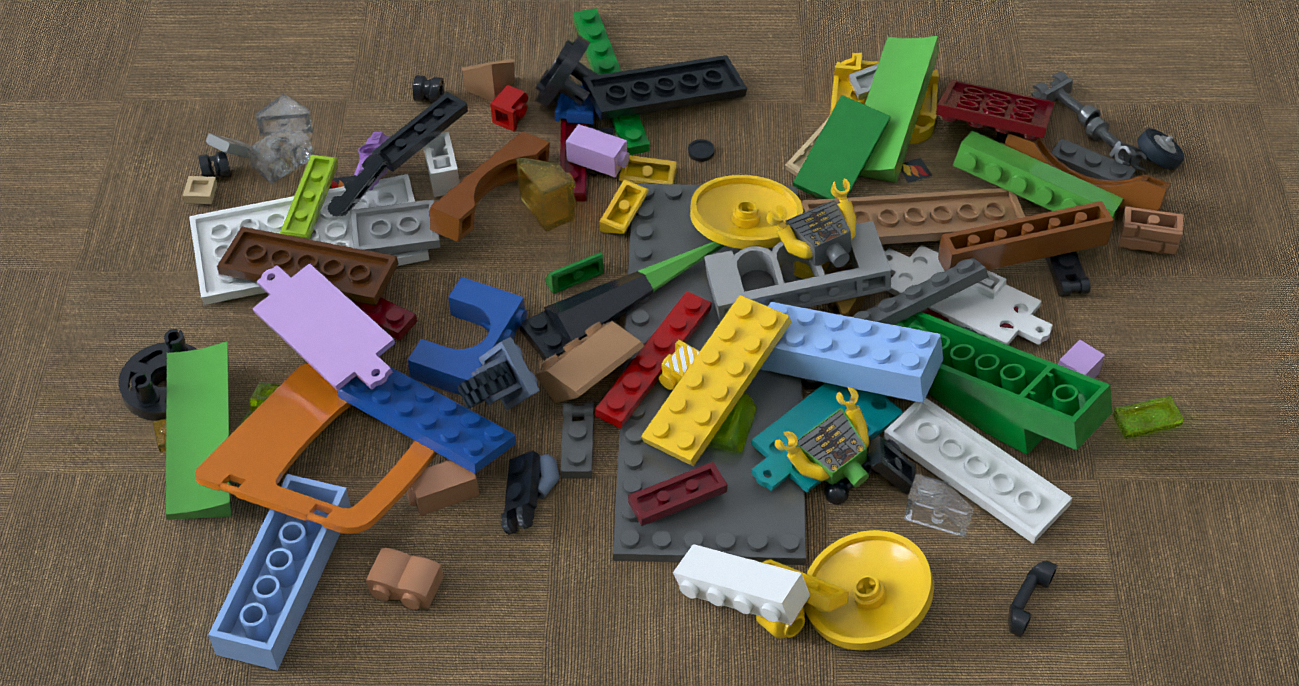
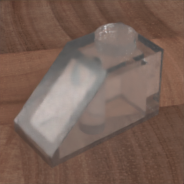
M916 474L908 496L904 520L966 537L974 509L947 482Z

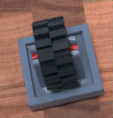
M511 337L501 341L480 356L479 360L482 366L471 373L473 377L457 386L468 409L486 401L487 405H490L501 399L507 411L540 391L535 375L529 371L523 360L520 347L514 343Z

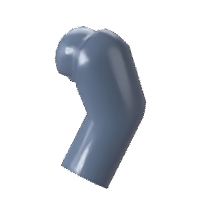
M549 454L540 456L541 478L538 486V498L541 499L545 498L560 478L556 459Z

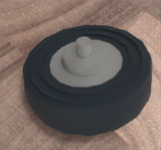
M1148 128L1138 138L1137 144L1139 148L1152 160L1151 163L1154 162L1165 169L1174 170L1183 162L1184 153L1179 145L1173 141L1171 135L1167 136L1161 131Z

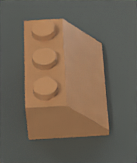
M613 321L603 325L597 322L585 330L587 336L582 340L576 338L563 347L565 352L557 357L554 354L542 362L543 369L535 375L555 404L577 398L644 347L642 341Z

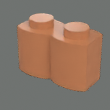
M381 548L366 579L369 592L378 600H400L405 607L413 610L418 608L429 609L444 574L441 564L419 556H410L395 549Z

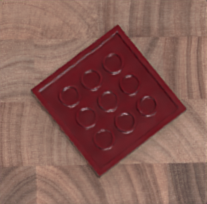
M952 79L937 105L936 115L942 116L943 120L949 122L963 120L967 121L972 127L984 128V126H990L1000 133L1010 134L1011 132L1021 133L1024 138L1038 140L1039 137L1044 138L1055 101Z

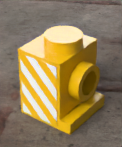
M678 340L675 343V352L672 355L669 354L661 365L660 383L665 388L674 390L700 351Z

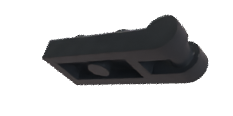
M1076 251L1046 257L1060 297L1070 296L1074 292H1078L1080 295L1090 293V281L1084 274Z

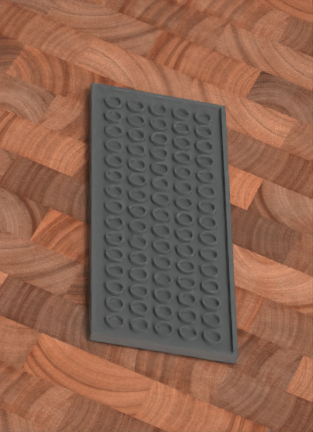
M637 184L649 189V192L631 222L628 274L714 242L701 234L695 228L690 218L691 199L694 192L701 185ZM786 186L797 195V187ZM725 246L713 254L732 250L735 255L742 249ZM705 259L679 274L626 312L625 330L645 345L681 297L688 291L712 302L711 311L686 343L701 351L720 324L706 274ZM793 262L785 264L780 269L784 283L799 280V277L794 275ZM752 270L746 272L741 277L744 292L775 285L771 275L762 270ZM639 351L623 363V372ZM760 369L694 467L644 443L641 438L648 425L673 391L672 389L665 388L658 380L620 429L613 561L681 562L694 544L761 563L771 559L783 565H805L804 490L793 480L787 478L774 490L770 491L767 487L760 486L751 474L752 469L766 459L764 455L751 445L752 439L802 401V378ZM708 463H715L727 483L726 493L641 526L628 503V495Z

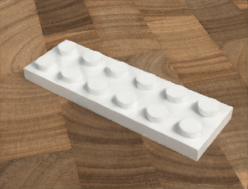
M925 398L923 403L915 402L884 431L883 438L885 440L891 439L895 441L906 455L1033 544L1071 505V496L927 398Z

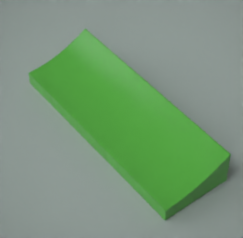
M938 35L924 38L887 37L865 105L890 115V121L860 176L897 183L939 54Z
M228 341L197 350L167 353V520L231 517V493L202 486L196 482L195 470L230 436Z

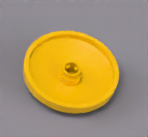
M729 175L710 180L694 192L690 205V218L695 228L701 234L721 245L738 249L752 246L771 248L776 246L781 239L777 233L778 227L772 226L767 222L768 212L771 210L775 217L780 218L776 207L778 205L784 206L787 210L785 222L802 214L803 206L793 191L776 181L753 175Z
M880 530L853 533L835 541L824 549L813 561L807 572L808 575L848 590V603L831 612L818 611L809 603L804 604V609L815 630L830 643L851 650L882 648L907 636L924 619L933 599V574L923 552L909 539L893 532Z

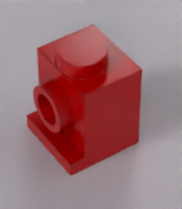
M506 85L490 103L492 123L515 132L517 130V121L522 119L527 112L528 106L526 102L529 98L526 92Z

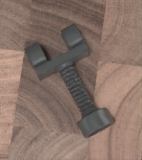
M1058 72L1052 76L1056 80L1050 83L1052 86L1050 89L1043 82L1033 86L1036 91L1031 93L1032 97L1050 101H1061L1078 114V122L1085 127L1092 119L1101 115L1100 110L1093 105L1085 107L1069 95L1073 80L1068 78L1063 72Z
M1096 117L1086 126L1085 132L1094 141L1102 139L1113 148L1109 155L1115 158L1118 163L1124 165L1131 164L1133 168L1145 171L1146 169L1139 164L1140 159L1144 158L1152 162L1139 147L1122 142L1109 132V124L1102 118Z

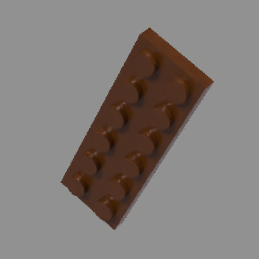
M242 226L218 263L217 269L221 275L257 282L266 270L272 269L276 265L292 278L305 266L311 264L351 301L377 305L399 263L397 256Z

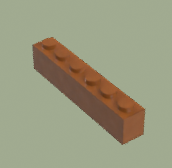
M1098 201L942 234L938 260L944 271L955 267L962 260L973 257L986 267V270L1107 245L1114 219L1104 203Z

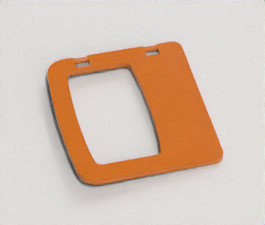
M303 364L195 470L196 482L202 486L236 495L237 498L304 521L309 520L321 524L324 528L339 533L354 534L368 530L388 512L419 478L434 459L437 452L414 441L390 472L362 500L351 508H342L278 486L277 484L307 446L335 418L351 406V404L338 397V391L311 365ZM231 480L241 484V486L238 488L227 483ZM318 510L329 515L327 517H323L314 514V512Z

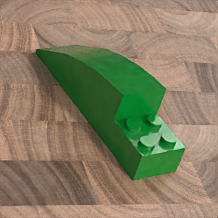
M918 312L894 324L896 326L941 334L943 361L928 394L975 427L1026 455L1044 437L1078 450L1113 413L1111 387L1107 383L923 312Z

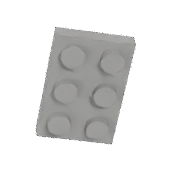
M434 199L350 210L353 247L383 254L440 248L439 234L430 230L429 210L434 203Z

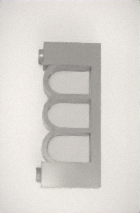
M874 222L856 224V235L851 240V251L848 253L849 260L854 269L827 275L824 274L822 265L814 266L807 259H802L788 253L782 241L774 246L772 251L764 247L752 246L740 250L735 255L731 250L704 256L706 274L719 322L722 321L739 295L765 306H769L770 302L806 308L891 290V269ZM799 261L810 266L814 277L784 283L780 269L785 264ZM762 270L771 275L775 285L744 292L741 277L746 272Z

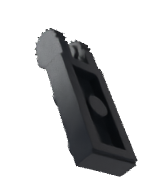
M384 153L369 155L362 164L364 169L360 174L352 176L345 184L344 188L346 191L342 196H334L331 203L328 205L330 215L338 217L349 214L348 211L352 210L391 163V159Z
M534 450L509 460L505 509L501 513V526L508 535L518 531L517 525L527 529L534 523L541 458Z

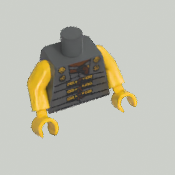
M844 178L843 180L845 191L837 190L835 181L832 184L831 193L835 198L839 199L840 203L838 204L835 200H832L790 218L785 222L787 210L784 206L778 205L776 207L780 218L775 217L771 210L768 212L767 222L772 226L778 227L777 233L788 253L802 259H807L814 266L831 261L834 266L842 267L849 261L848 253L851 251V240L856 235L857 220L852 202L847 199V193L850 189V183L847 179Z

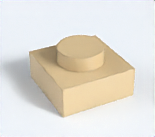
M188 176L183 193L184 202L212 204L217 188L216 177Z

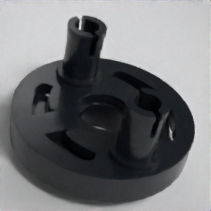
M578 35L574 42L569 39L565 42L560 54L550 69L545 71L535 87L539 91L535 99L536 102L547 108L557 93H563L579 106L583 104V101L586 100L590 92L573 82L570 75L582 83L583 77L599 75L579 62L590 44L588 40Z
M178 329L167 331L164 335L165 342L140 350L126 362L121 370L119 390L123 401L134 415L142 419L166 421L167 386H157L160 382L167 379V353L197 350V348L186 344L181 330L179 332Z

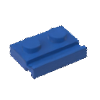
M560 93L555 110L556 122H559L560 118L567 119V122L594 123L596 111L589 97L579 106L566 95Z

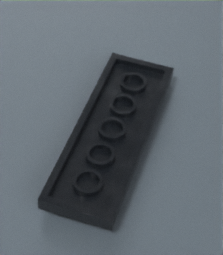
M727 55L583 77L582 83L583 88L590 92L588 97L600 120L744 97L747 92L746 85Z

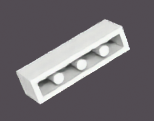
M694 544L673 572L679 584V589L685 596L692 599L706 600L716 606L723 605L734 608L743 614L751 613L771 622L778 621L791 625L810 597L802 573Z

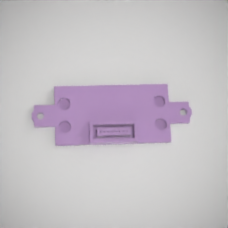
M311 264L305 266L292 278L276 265L274 268L266 270L261 278L257 280L258 285L269 296L252 308L254 313L337 391L355 376L359 377L370 389H373L386 382L388 376L393 373L391 368L379 356L396 343L395 340Z

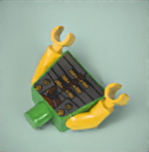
M848 387L851 394L849 401L845 402L841 392H838L836 395L838 403L846 406L845 412L842 408L838 409L799 439H797L793 432H783L788 438V445L785 446L778 439L775 440V447L778 450L788 452L787 457L803 476L819 481L826 480L832 485L846 476L854 487H858L869 477V474L861 464L867 459V449L870 442L865 418L860 407L855 405L858 400V392L854 388Z

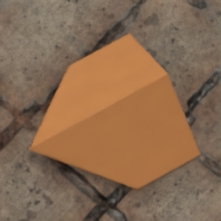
M513 59L462 67L465 90L490 101H493L506 85L511 86L515 82Z

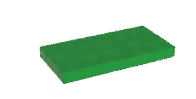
M841 95L793 181V187H797V189L819 199H835L831 193L832 184L835 181L837 190L845 191L843 186L845 178L850 183V189L847 193L848 198L890 121V115Z

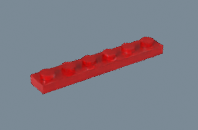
M686 291L595 408V416L621 429L659 380V376L662 374L661 365L669 354L672 355L675 352V343L678 340L687 343L711 311L712 302Z

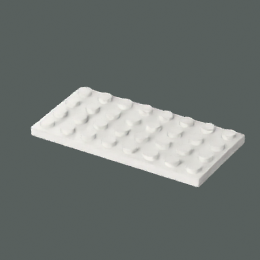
M408 174L380 179L373 190H368L353 209L415 202ZM344 186L329 189L310 240L354 248L350 211H348L349 214H346V216L338 217L330 215L328 212V205L331 203L334 196H342L346 191ZM294 196L189 216L203 305L266 293L256 281L219 274L217 265L242 226L280 234ZM427 249L388 254L397 256L398 266L429 260Z

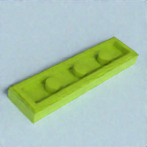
M310 156L280 234L305 239L311 238L339 165L336 157Z

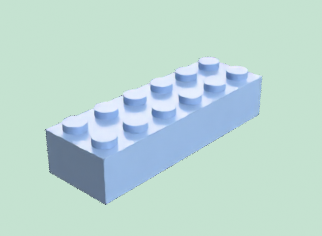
M770 302L768 306L789 315L792 323L760 368L762 370L923 403L943 361L941 334L775 302Z
M289 474L286 475L281 486L342 508H351L345 487ZM270 509L208 634L215 654L278 671L340 533L324 528L321 524L309 520L304 521ZM318 510L314 512V514L323 517H327L329 515Z

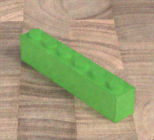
M971 131L961 142L953 166L1051 211L1102 201L1112 218L1115 219L1124 199L975 131Z

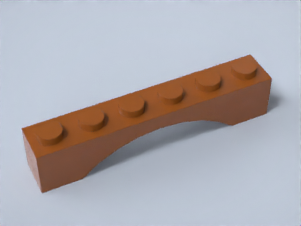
M523 131L514 139H511L508 144L499 151H496L491 158L480 164L474 172L466 176L457 186L450 189L446 195L431 205L429 210L430 230L459 242L474 229L475 209L479 201L487 193L505 183L534 177L548 165L550 142Z
M1011 132L1007 135L1004 144L1124 198L1118 211H1124L1125 206L1161 211L1171 183L1146 174L1116 181L1084 176L1060 162L1048 150L1040 137L1038 140L1024 138L1021 133Z

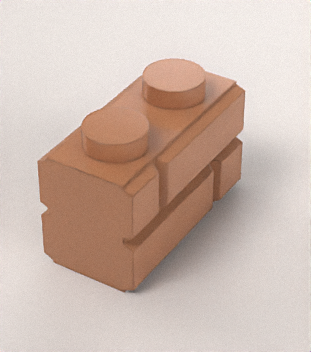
M1125 206L1119 228L1118 247L1176 255L1183 232V214Z

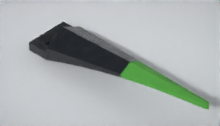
M711 242L545 306L544 312L524 320L520 331L544 361L554 354L559 357L565 352L563 347L576 338L582 340L586 337L585 330L597 322H600L601 325L611 321L614 322L654 291L702 261L704 256L715 253L725 247V245Z

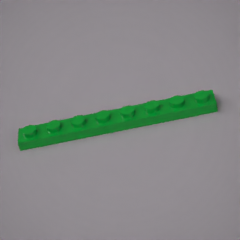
M597 8L573 12V21L578 35L590 42L585 53L592 71L599 75L621 72ZM638 114L610 118L616 136L627 140V152L629 155L650 151V143Z

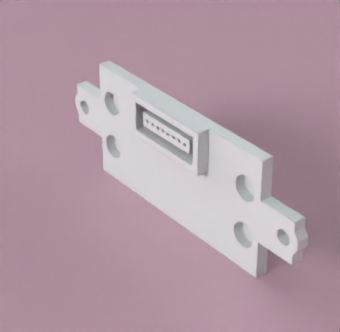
M923 245L911 257L891 248L884 251L887 260H890L888 263L891 275H893L891 278V290L887 291L894 295L904 292L912 285H918L930 279L938 272H945L938 260L939 253ZM988 270V278L928 307L949 318L950 322L960 327L967 326L970 330L973 329L981 335L983 334L1006 345H1009L1016 335L1040 345L1043 341L1048 340L1053 326L1033 316L1041 306V300L1006 285L1007 279ZM1015 306L1018 307V313L1014 310ZM1007 323L1012 325L1013 329L1000 327V325Z

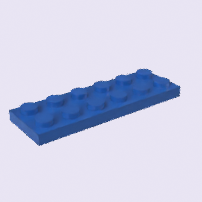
M392 367L390 368L393 373L388 376L387 381L373 389H370L359 377L355 376L338 390V397L474 474L516 444V434Z

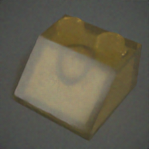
M522 157L516 159L520 199L547 232L575 220L574 207L577 204L573 194L575 181L569 172L566 173L560 164Z

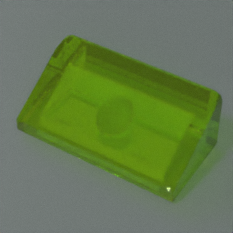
M743 393L708 446L735 453L743 452L757 410L756 404L748 393Z

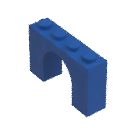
M463 277L460 278L448 297L451 316L482 326L489 332L487 337L481 343L467 349H451L421 339L407 360L412 379L458 395L461 394L457 386L473 377L471 373L482 366L479 357L509 337L514 340L515 332L527 318L524 297Z

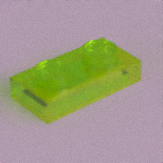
M1171 396L1114 409L1112 415L1125 439L1180 427L1184 420Z

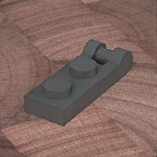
M563 402L561 478H592L594 402H584V405H573V402ZM573 417H584V421H573Z

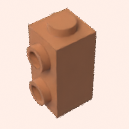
M447 459L445 462L426 468L406 491V496L410 506L416 505L420 516L479 496L477 477L471 471Z

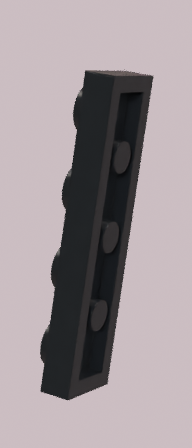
M446 92L373 150L372 154H386L391 159L387 169L392 172L395 171L467 113V103Z

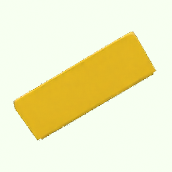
M630 155L627 166L621 168L619 181L623 182L625 179L635 184H674L678 164L676 161Z
M624 179L599 221L600 231L604 233L625 234L646 198L649 189Z

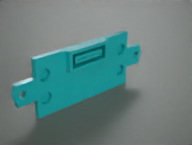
M824 383L752 439L751 445L766 457L751 471V474L760 486L767 487L772 491L787 478H790L808 493L822 482L801 475L787 457L788 452L778 450L775 447V440L780 439L787 446L789 441L783 432H793L797 439H799L838 409L842 408L845 412L846 406L838 403L836 395L838 392H841L845 402L849 401L851 394L848 387ZM855 389L858 392V400L855 405L860 407L865 418L870 441L903 414V411L888 399L890 396Z

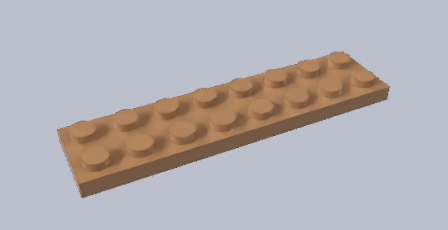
M1003 188L847 198L852 202L857 220L856 224L873 221L881 244L941 240L942 234L1025 217L1016 194ZM839 199L801 201L803 213L832 200H835L838 204L840 203Z

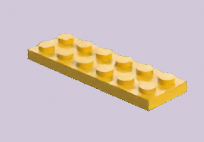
M739 295L642 434L641 438L644 443L694 467L792 323L790 316Z

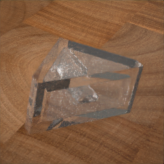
M284 93L256 113L260 136L313 133L309 109Z

